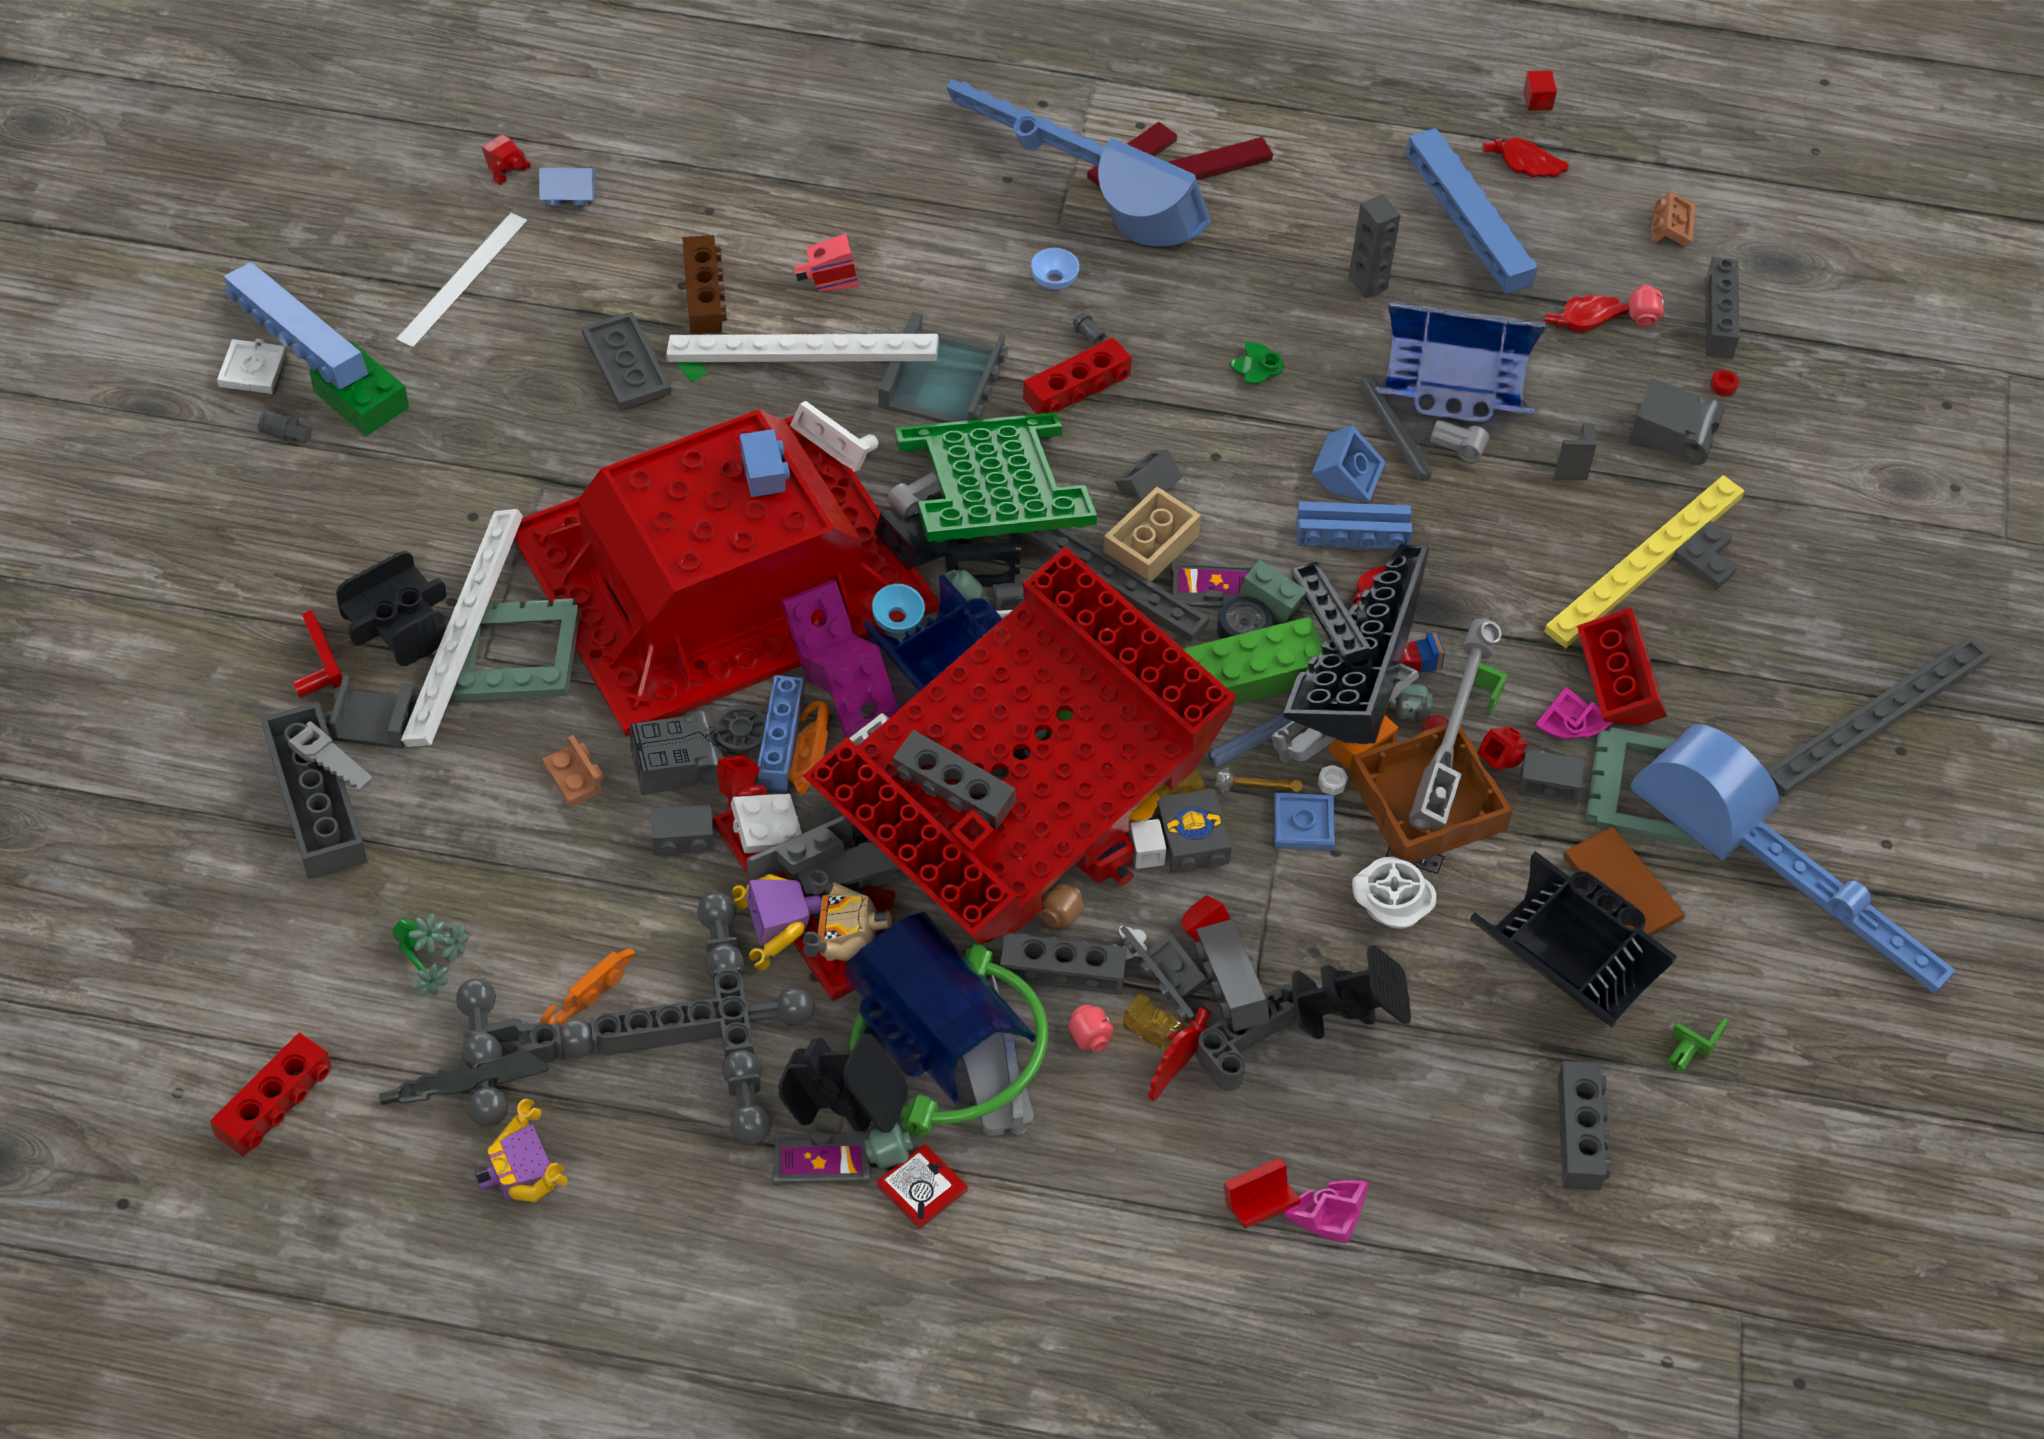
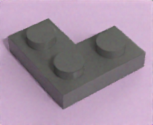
M1711 521L1681 545L1673 556L1675 560L1716 590L1734 576L1736 571L1735 566L1718 555L1730 544L1732 536Z

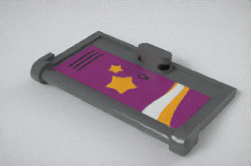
M1172 561V595L1189 606L1223 607L1227 601L1238 597L1245 576L1255 565L1232 566Z
M867 1133L775 1135L773 1185H780V1183L847 1181L870 1183V1165H868V1155L865 1148Z

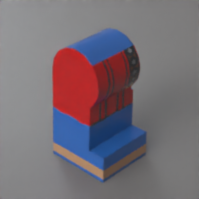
M1438 632L1426 634V639L1407 643L1401 663L1418 671V673L1442 670L1445 651Z

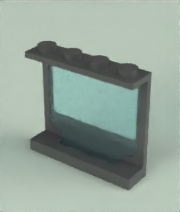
M912 311L903 334H938L937 361H890L878 389L879 407L939 423L982 419L984 401L990 400L992 393L991 384L993 381L997 382L1000 374V362H1005L1007 358L1008 347L1005 346V335L1000 333L994 347L922 329L923 314Z

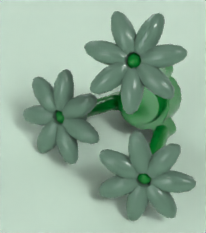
M434 913L429 914L426 923L418 917L415 922L404 918L396 923L393 929V936L400 942L398 949L406 954L419 971L418 976L421 980L411 986L413 989H420L418 997L425 996L429 991L432 995H436L438 993L437 985L443 986L448 983V980L444 978L448 968L444 967L438 970L437 964L434 963L429 970L426 969L412 952L411 948L414 947L415 951H419L426 946L427 951L433 953L435 949L434 941L443 943L447 947L444 949L442 957L449 956L450 962H454L457 953L463 954L465 952V948L461 943L466 942L469 938V935L464 933V923H461L458 928L451 925L450 934L446 935L438 933L444 929L446 923L438 922L435 924Z

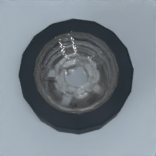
M1246 596L1236 597L1227 601L1220 609L1217 632L1219 638L1224 639L1271 627L1273 617L1270 609L1260 600Z

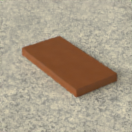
M1613 826L1564 852V859L1575 872L1585 871L1592 874L1641 910L1646 918L1643 931L1649 936H1653L1683 920L1685 913ZM1625 925L1628 928L1634 929L1631 925Z

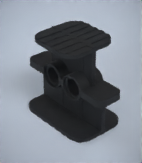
M397 552L393 556L378 562V564L346 579L338 586L336 598L339 612L343 619L352 622L349 627L351 641L356 646L362 645L376 636H380L393 650L395 660L400 666H408L439 648L446 631L445 618L441 611L433 610L431 607L446 598V586L440 578L428 582L414 566L413 556L410 552Z
M1372 945L1367 948L1368 970L1353 973L1351 971H1338L1331 965L1322 966L1321 988H1318L1316 983L1301 971H1294L1292 974L1293 998L1299 1027L1305 1033L1318 1040L1324 1037L1323 1015L1342 1011L1344 1018L1359 1019L1366 1025L1375 1023L1374 1009L1380 1007L1401 1023H1410V997L1408 995L1404 969L1399 963L1386 955L1385 952Z
M862 1034L851 1051H832L823 1038H813L807 1050L804 1048L796 1049L785 1067L779 1081L778 1091L783 1104L800 1125H810L814 1121L819 1109L830 1108L834 1113L844 1116L856 1132H865L872 1120L879 1131L888 1133L893 1130L902 1113L901 1111L907 1100L908 1086L904 1077L901 1076V1073L896 1069V1066L891 1062V1059L886 1055L875 1037L871 1034Z

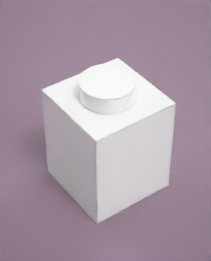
M1160 819L1139 820L1138 822L1130 823L1128 839L1134 849L1133 863L1135 869L1165 865L1166 845Z

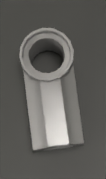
M1437 420L1430 442L1455 450L1460 458L1473 463L1479 461L1489 441V434L1479 426H1470L1465 429Z
M931 472L908 486L905 483L896 485L889 492L887 501L903 518L919 513L918 501L927 500L928 495L931 494L935 498L942 496L935 473Z

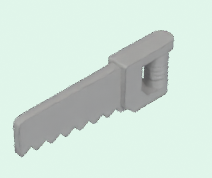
M311 721L305 725V729L288 741L291 749L304 760L317 761L318 766H324V770H330L332 775L337 774L338 779L344 778V783H350L352 788L357 787L358 792L372 782V776L333 744L332 739ZM314 736L317 738L311 745H304Z

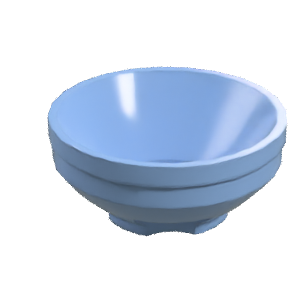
M1048 248L1038 252L1033 257L1031 273L1039 285L1050 290L1063 289L1076 281L1079 274V261L1075 255L1065 249ZM1056 274L1059 275L1062 279L1060 281L1053 282L1050 281L1047 277L1049 275Z

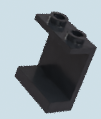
M933 494L927 497V500L936 499ZM890 510L880 513L874 534L907 570L945 556L946 541H927L919 513L898 520ZM963 538L958 539V544H962Z

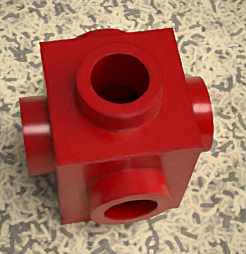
M1513 727L1493 728L1483 738L1477 754L1495 769L1514 768L1523 761L1525 757L1524 751L1529 743L1522 739V734Z

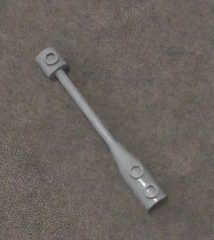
M1474 619L1471 621L1463 643L1464 651L1470 656L1443 742L1429 765L1424 769L1412 810L1409 813V824L1418 830L1425 831L1429 829L1433 832L1446 825L1461 777V773L1452 769L1453 746L1480 660L1491 657L1495 643L1501 639V629L1495 622L1486 619Z

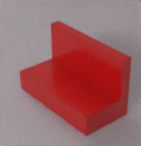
M1281 1158L1224 1182L1226 1205L1245 1229L1301 1204V1199L1288 1184L1286 1164Z

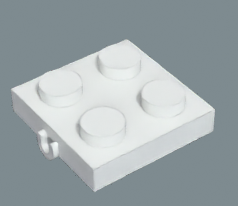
M232 339L217 378L218 386L273 394L287 355L286 347L266 344L262 339H255L254 342Z
M790 794L733 797L731 801V808L735 818L733 829L735 833H739L744 853L763 852L802 834Z

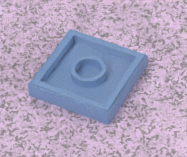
M1274 792V848L1334 850V795Z

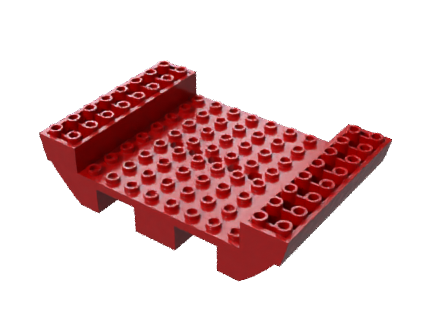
M1066 546L1023 583V602L857 746L846 737L803 775L810 785L980 945L986 940L995 939L1022 929L1043 909L1041 895L1077 862L1085 869L1091 866L1129 831V814L1162 784L1173 791L1195 770L1224 723L1230 718L1236 700L1235 694ZM1067 710L1073 714V717L1068 721H1061L1057 718V714L1060 711ZM1044 729L1050 731L1052 735L1047 740H1039L1035 737V734L1039 730ZM913 730L989 774H992L998 768L1008 771V775L1000 780L1016 789L1017 802L997 830L994 829L997 841L979 859L951 833V829L968 813L963 810L958 812L952 809L943 798L928 795L917 783L912 780L911 782H906L896 774L893 757ZM1018 749H1026L1030 752L1029 757L1024 760L1016 759L1013 754ZM926 764L921 769L930 770L934 768V765ZM950 779L946 783L949 785H956L960 781L957 779Z

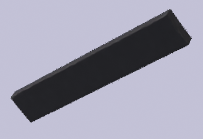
M1318 562L1292 568V579L1296 584L1307 590L1304 598L1344 665L1372 658L1371 647Z

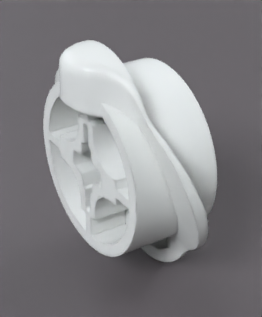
M1383 857L1377 859L1370 866L1359 872L1352 880V892L1356 901L1366 908L1368 914L1374 920L1391 928L1403 929L1411 927L1422 917L1429 914L1436 906V891L1433 885L1423 878L1422 873L1416 866L1399 858Z

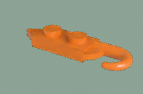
M821 700L810 703L803 710L800 721L804 722L811 712L818 710L817 720L807 725L797 735L788 778L802 796L810 786L803 775L823 758L828 737L827 725L830 709L828 704Z
M628 948L619 953L614 951L568 989V994L563 1002V1008L551 1017L557 1009L555 1004L551 1005L543 1013L540 1023L555 1025L554 1022H558L560 1027L576 1012L580 1013L585 1007L592 1006L599 999L600 994L607 988L614 987L620 982L624 975V968L636 952Z

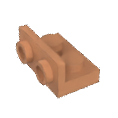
M1669 191L1663 198H1659L1653 206L1654 216L1651 225V241L1658 243L1666 236L1672 241L1687 247L1693 241L1695 204Z
M574 735L568 737L569 747L542 758L544 768L569 808L601 794L600 781L603 780L599 766L597 764L592 765L590 762V755L583 742L579 744Z

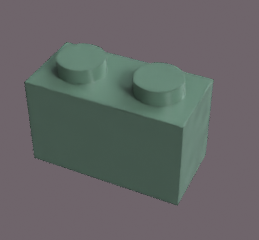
M1259 559L1245 576L1238 597L1246 596L1260 600L1270 609L1273 620L1283 624L1289 622L1299 610L1307 590Z

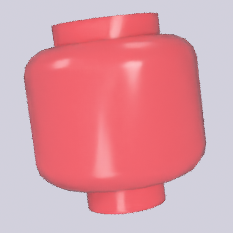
M1650 285L1640 286L1637 290L1633 291L1629 296L1630 318L1642 327L1655 325L1664 316L1663 294Z
M1086 1004L1072 1012L1068 1029L1078 1048L1083 1051L1092 1050L1093 1052L1104 1050L1109 1045V1040L1114 1033L1113 1026L1104 1010L1098 1006Z

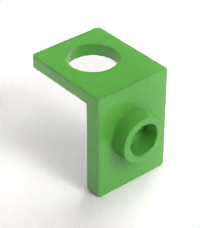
M1480 663L1473 684L1493 692L1486 713L1491 716L1504 691L1508 674Z

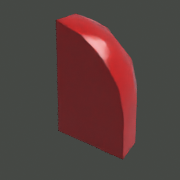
M1206 895L1185 912L1181 921L1185 933L1193 940L1198 941L1196 929L1231 919L1223 903Z

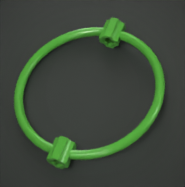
M974 944L973 947L967 948L964 958H946L925 962L892 977L871 995L854 1022L850 1038V1051L853 1050L858 1038L864 1034L866 1026L876 1008L892 992L919 977L949 970H959L960 979H963L969 985L979 986L980 983H985L987 975H994V977L1006 982L1018 991L1029 1005L1035 1021L1036 1039L1029 1062L1018 1078L993 1098L978 1105L955 1111L938 1112L937 1102L932 1101L928 1096L918 1095L916 1098H911L909 1106L904 1105L899 1117L904 1118L902 1122L903 1130L910 1131V1134L914 1137L923 1138V1136L929 1135L933 1124L965 1122L996 1111L1018 1096L1027 1087L1044 1059L1048 1043V1022L1041 1001L1033 989L1021 977L1000 965L992 963L994 959L993 953L982 945Z

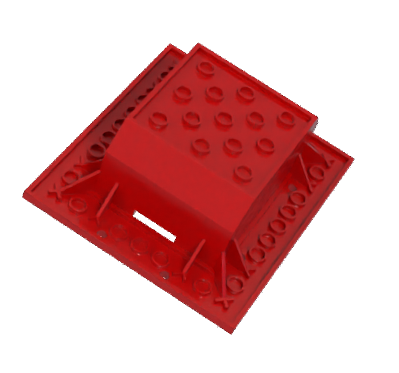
M757 409L601 468L581 496L522 518L513 541L546 599L550 600L551 606H553L554 599L575 598L576 605L579 606L581 611L575 650L625 737L630 735V724L676 717L770 679L774 675H780L802 666L780 600L830 580L837 582L853 634L864 640L886 632L874 620L872 602L877 592L888 585L903 584L915 589L921 595L925 604L923 616L939 610V602L917 568L914 567L907 570L885 545H879L883 544V542L874 534L880 511L854 471L793 429L790 424L795 415L781 420ZM774 429L777 441L782 440L784 447V457L781 458L782 463L787 462L789 467L790 479L785 480L786 492L751 497L741 457L740 434ZM606 583H609V585H610V587L612 588L613 592L615 593L617 599L619 600L620 604L622 605L624 611L626 612L627 616L629 617V623H628V621L626 620L625 616L623 615V613H622L621 609L619 608L618 604L616 603V601H615L614 597L612 596L611 592L609 591V589H608ZM817 610L813 612L811 623L818 625L822 622V611ZM893 611L889 614V618L893 622H902L906 618L900 611Z

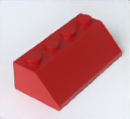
M1632 607L1578 625V632L1604 721L1641 726L1667 717L1642 629Z

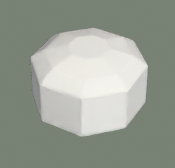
M1330 765L1322 768L1317 784L1323 793L1337 795L1343 793L1348 776L1343 768Z

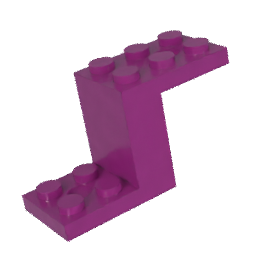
M835 580L827 581L780 600L806 681L831 694L845 738L853 736L883 713L890 718L899 710L879 647L853 634ZM821 610L823 613L822 622L818 625H813L811 623V615L813 612ZM871 702L873 704L872 714L869 717H863L861 714L863 705Z

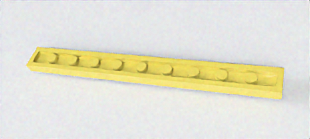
M1721 476L1545 626L1544 632L1566 649L1580 637L1578 625L1605 616L1674 556L1675 551L1709 521L1715 522L1742 499L1745 490L1726 476Z

